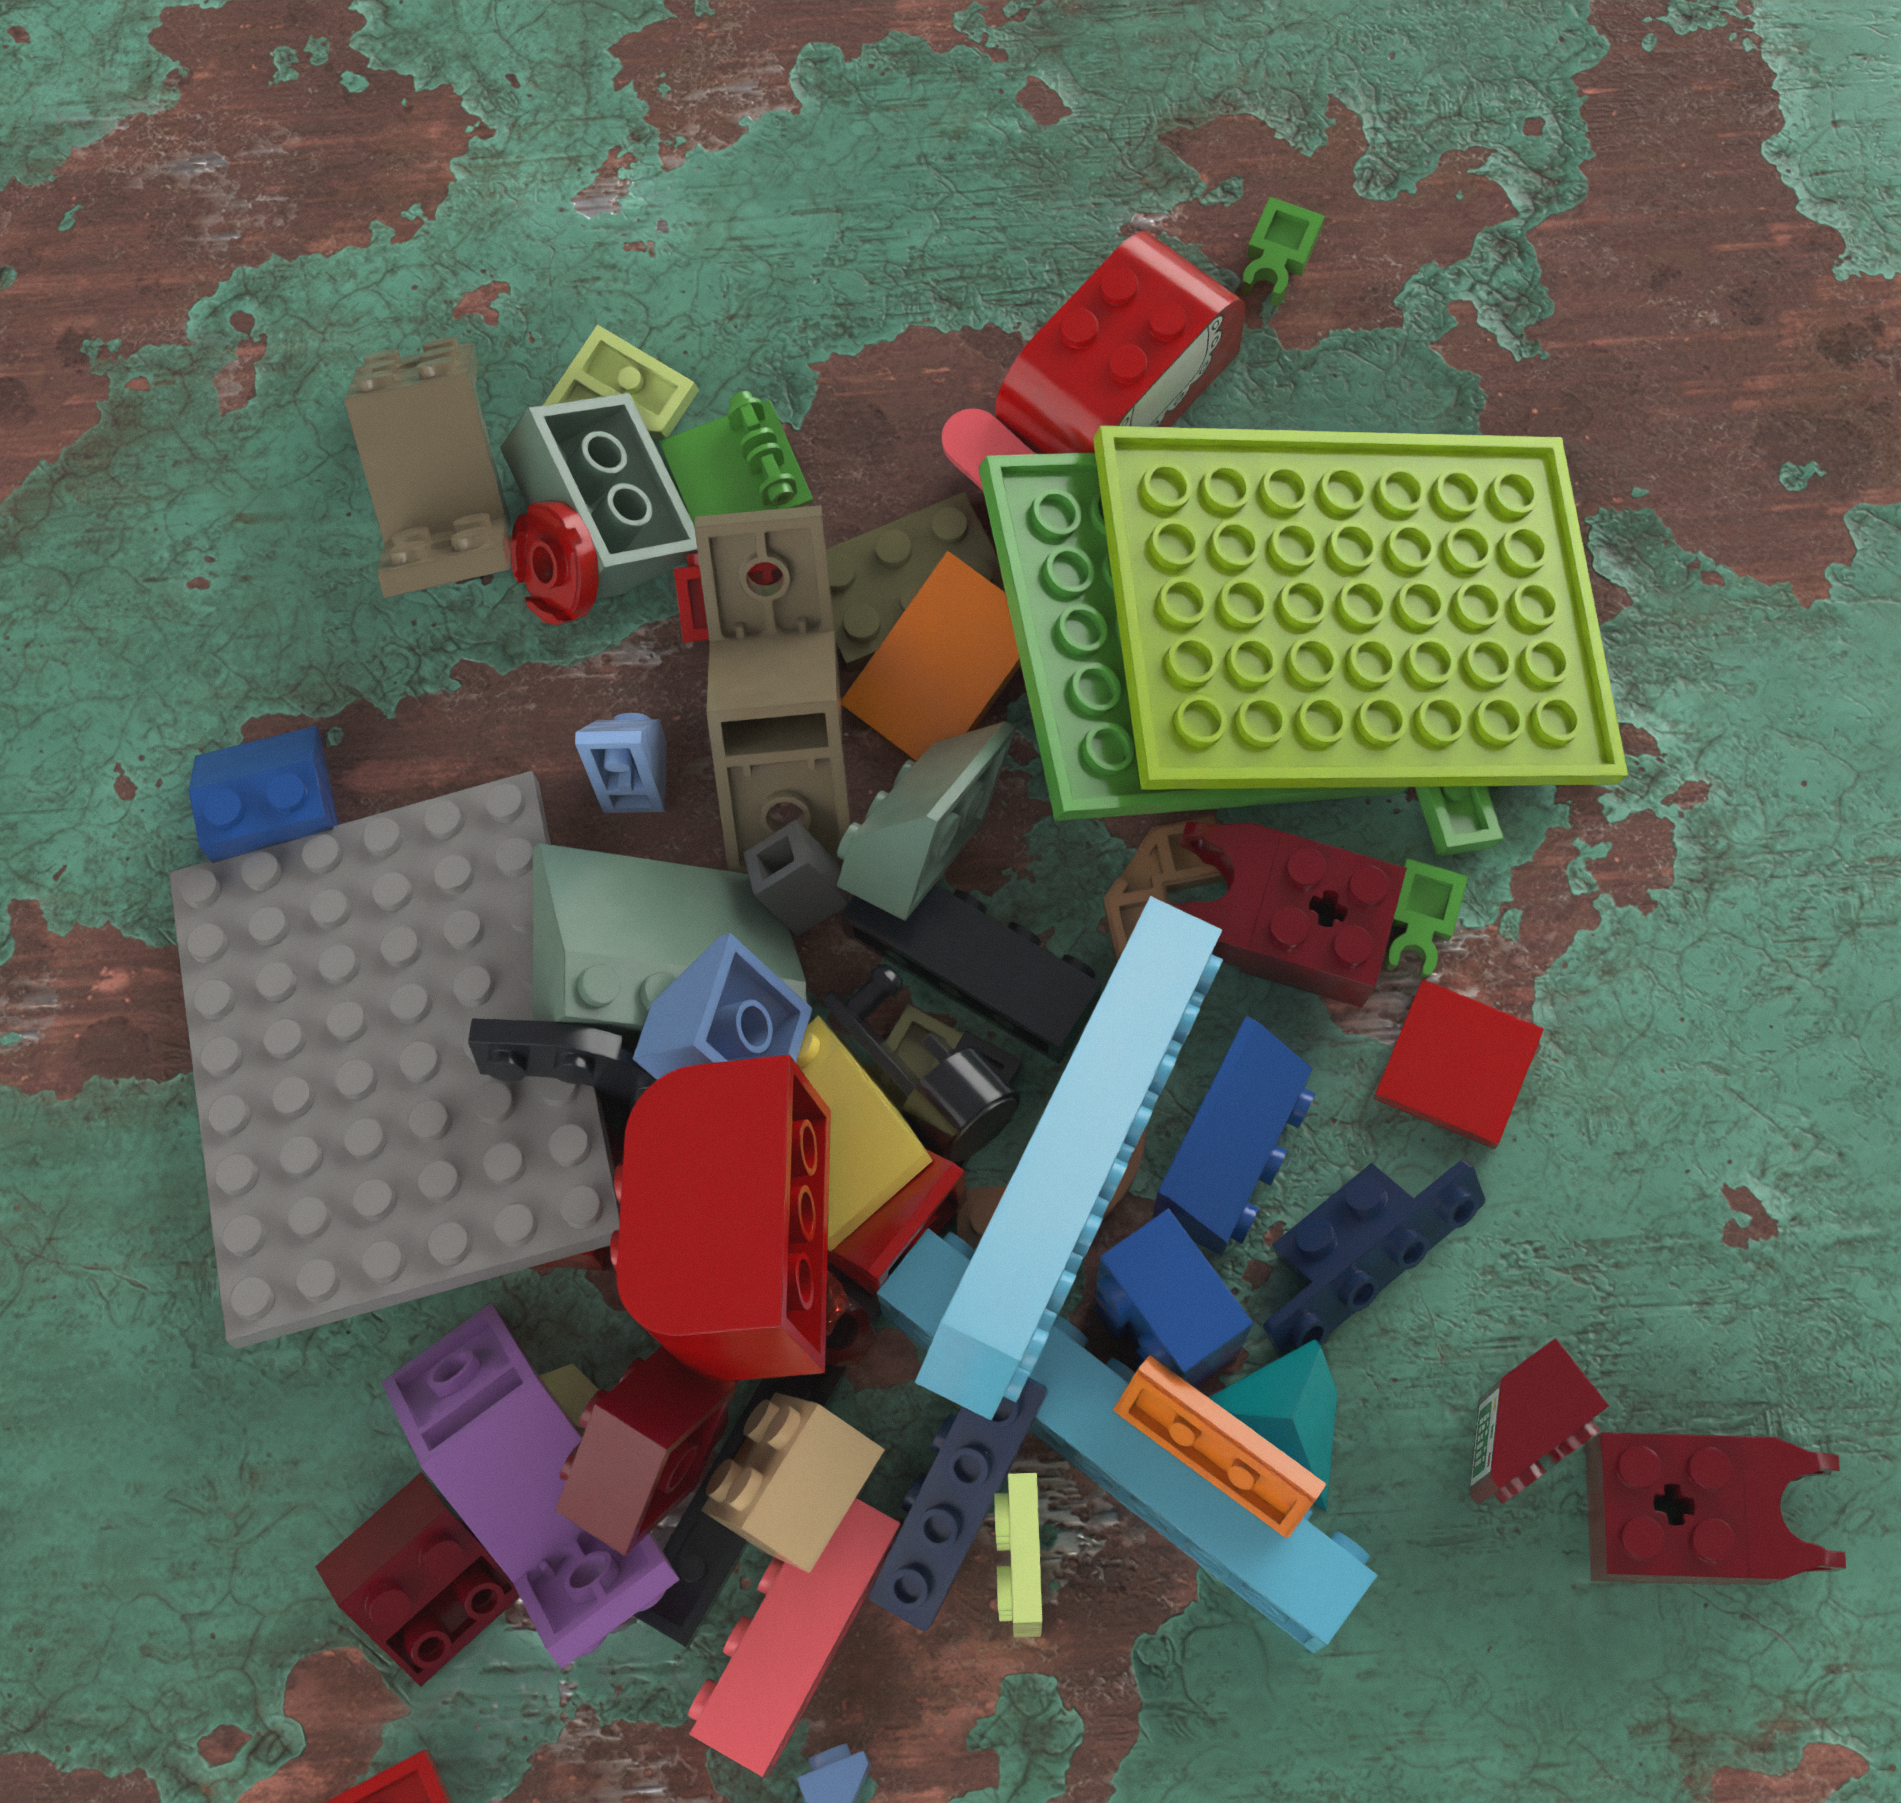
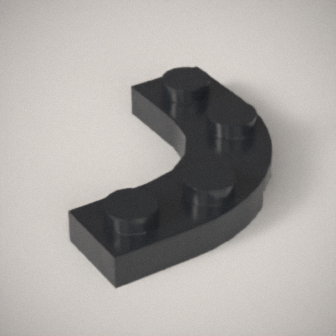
M472 1018L468 1044L480 1074L489 1075L502 1081H519L525 1078V1076L550 1077L570 1084H585L597 1088L615 1099L624 1113L626 1123L640 1096L657 1081L656 1078L633 1060V1053L621 1049L622 1036L575 1024L548 1021Z

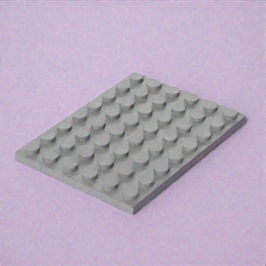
M533 771L333 826L334 829L219 862L212 863L208 861L169 872L226 1341L235 1349L610 1245L613 1231L619 1230L621 1204L618 1202L615 1193V1169L599 1089L585 1084H570L550 1077L525 1076V1078L519 1081H502L489 1075L480 1074L468 1044L472 1018L532 1021L533 847L538 843L551 845L540 786Z

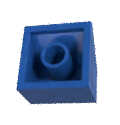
M317 725L195 756L189 785V795L199 848L212 863L334 829L333 826L339 825L320 730Z

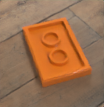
M947 551L842 698L841 705L916 761L932 743L974 731L1021 666L1006 593L954 554Z

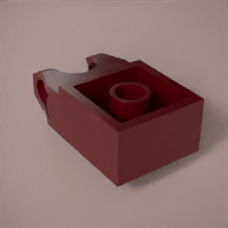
M1186 822L1179 845L1196 854L1204 863L1216 867L1224 878L1227 893L1220 899L1208 903H1164L1222 929L1211 954L1223 959V963L1240 967L1239 972L1363 1008L1376 987L1407 868L1251 822L1222 825ZM1318 913L1327 916L1332 921L1330 927H1323L1317 924L1319 919Z
M663 1346L647 1360L641 1357L636 1358L622 1375L619 1384L609 1392L604 1388L597 1391L583 1410L579 1425L585 1428V1432L581 1442L569 1454L560 1471V1479L566 1483L555 1511L626 1556L697 1487L710 1452L725 1432L729 1422L728 1407L735 1389L741 1380L715 1381L698 1376L682 1365Z
M1601 1432L1585 1443L1591 1581L1769 1585L1802 1572H1833L1846 1569L1845 1552L1827 1550L1818 1544L1801 1540L1791 1533L1783 1521L1780 1510L1782 1493L1789 1482L1797 1481L1805 1476L1831 1475V1472L1840 1471L1839 1455L1810 1452L1777 1437ZM1663 1496H1667L1676 1507L1677 1517L1672 1519V1525L1668 1524L1666 1513L1655 1511L1654 1501Z

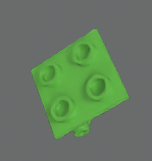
M749 391L736 393L730 398L729 404L731 407L728 410L727 416L659 440L660 447L693 524H695L696 516L796 508L813 502L812 495L771 400L761 402L760 399L754 398Z

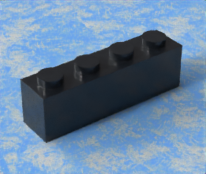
M935 884L906 921L853 895L840 914L843 931L846 936L1057 1064H1060L1100 999L1101 983L1095 980L1096 973L1087 964L1071 955L1065 954L1061 959L1041 948V940L1029 929L1018 923L1009 922L1007 927L986 915L987 908L967 892L957 889L951 894Z

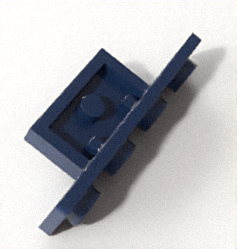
M1464 1159L1458 1161L1413 1198L1371 1163L1274 1242L1272 1246L1278 1259L1307 1285L1303 1291L1266 1320L1263 1325L1277 1357L1281 1358L1314 1339L1321 1345L1328 1334L1352 1314L1368 1307L1382 1289L1405 1270L1417 1266L1424 1259L1427 1252L1454 1229L1466 1225L1486 1201L1474 1167Z
M1028 1377L1017 1402L1015 1403L1003 1397L992 1420L961 1406L957 1416L952 1413L947 1416L931 1446V1450L937 1452L938 1455L928 1475L921 1472L905 1497L902 1509L909 1513L869 1592V1598L872 1602L922 1631L928 1630L933 1625L994 1503V1493H999L1048 1394L1046 1386Z

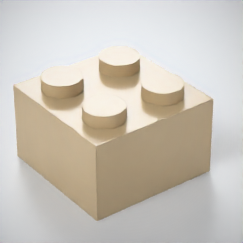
M775 1392L770 1401L768 1399L763 1400L749 1416L743 1431L747 1438L734 1459L725 1460L712 1475L706 1488V1495L709 1496V1499L701 1511L766 1554L810 1573L885 1449L821 1405Z

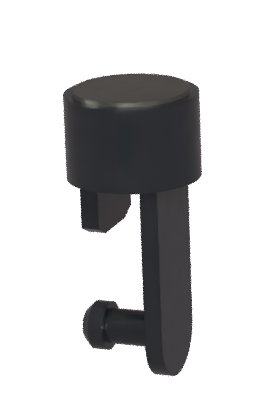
M877 964L869 972L872 977L848 1001L831 989L822 998V1001L908 1097L903 1107V1117L937 1155L953 1163L965 1160L987 1146L1010 1122L1019 1105L1020 1096L977 1049L968 1048L957 1053L945 1040L930 1032L922 1040V1044L940 1064L920 1080L866 1021L890 995L895 998L903 990L902 978L888 964Z

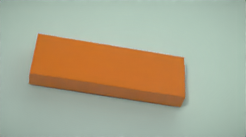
M1151 1355L1138 1368L1113 1409L1115 1413L1287 1539L1326 1486V1483Z

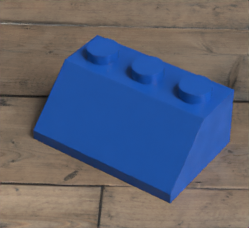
M1245 1016L1157 1192L1151 1219L1153 1220L1169 1208L1193 1242L1223 1256L1230 1239L1243 1244L1260 1209L1249 1203L1259 1181L1270 1186L1272 1185L1288 1150L1277 1145L1287 1123L1298 1129L1300 1128L1316 1094L1305 1088L1313 1068L1258 1021Z

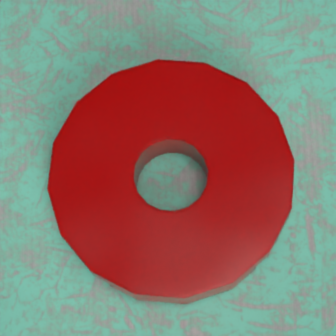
M546 500L532 503L527 506V513L519 514L512 530L510 552L514 577H516L517 583H526L527 590L531 596L524 597L525 603L543 622L554 625L575 622L587 616L596 601L599 583L598 561L590 532L580 515L566 502Z

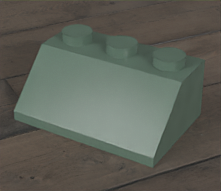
M630 393L530 407L500 446L527 506L546 500L566 502L582 518L590 532L597 554L599 583L596 600L625 594L687 561V554L698 553L694 524Z
M1005 721L932 743L917 762L910 759L907 760L896 777L892 791L888 793L881 790L873 800L865 822L862 825L853 822L845 832L837 851V857L843 859L844 862L836 886L906 921L983 825L1016 726Z

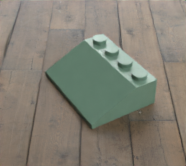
M538 843L533 847L532 1021L560 1022L595 1028L622 1036L621 1047L636 1048L652 1002L720 935L728 933L736 937L805 1002L806 980L789 928L754 896L749 874Z

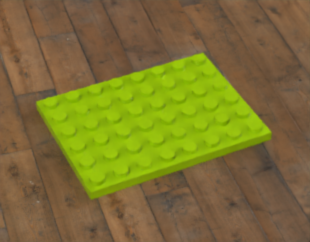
M1100 426L1093 437L1141 790L1617 785L1628 776L1562 437Z

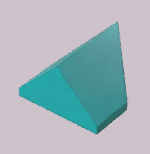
M1314 1339L1208 1398L1325 1482L1326 1486L1313 1504L1327 1511L1338 1393L1322 1348Z

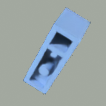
M623 713L615 716L614 720H596L575 732L576 748L603 813L665 812L667 741L660 719H651L640 713Z

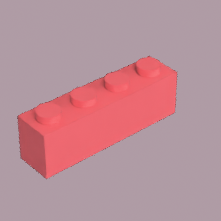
M855 1498L810 1573L775 1557L772 1559L757 1589L766 1595L753 1620L745 1615L739 1619L723 1649V1653L731 1657L718 1683L710 1678L704 1682L689 1709L688 1716L696 1720L689 1735L763 1778L770 1777L865 1602L902 1528L900 1522Z

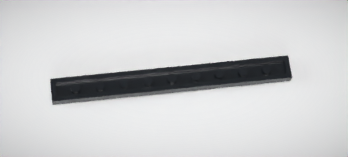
M965 1030L954 1050L958 1053L968 1048L977 1049L1007 1083L1012 1086L1022 1068V1060ZM910 1125V1128L915 1133L923 1147L935 1153L934 1150L926 1143V1141ZM970 1157L955 1164L964 1169ZM831 1262L827 1267L825 1373L772 1377L761 1380L662 1550L680 1580L668 1588L655 1605L633 1615L688 1649L750 1543L701 1511L709 1499V1496L706 1495V1488L712 1475L725 1460L734 1459L747 1438L743 1431L749 1416L763 1400L768 1399L770 1401L775 1392L817 1403L826 1409L882 1312L877 1298Z

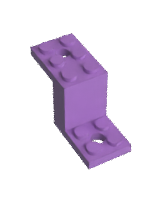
M492 1302L381 1382L421 1468L513 1582L545 1649L561 1669L577 1657L587 1655L596 1650L610 1632L635 1613L647 1610L655 1605L662 1598L665 1591L680 1580L651 1532L624 1556L555 1511L566 1483L560 1479V1471L569 1454L581 1442L583 1433L537 1374L507 1322Z

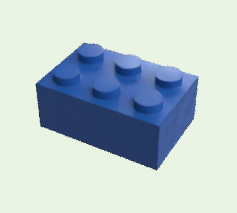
M1169 1208L1100 1256L1094 1295L1098 1304L1093 1307V1310L1103 1327L1114 1340L1124 1335L1134 1348L1137 1359L1132 1364L1136 1371L1146 1358L1151 1355L1196 1388L1239 1356L1253 1321Z

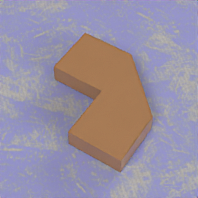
M1214 815L1152 827L1126 869L1115 880L1103 898V908L1116 964L1150 896L1162 902L1170 903L1167 892L1224 882L1223 876L1216 867L1204 863L1196 854L1179 845L1186 822L1216 825Z

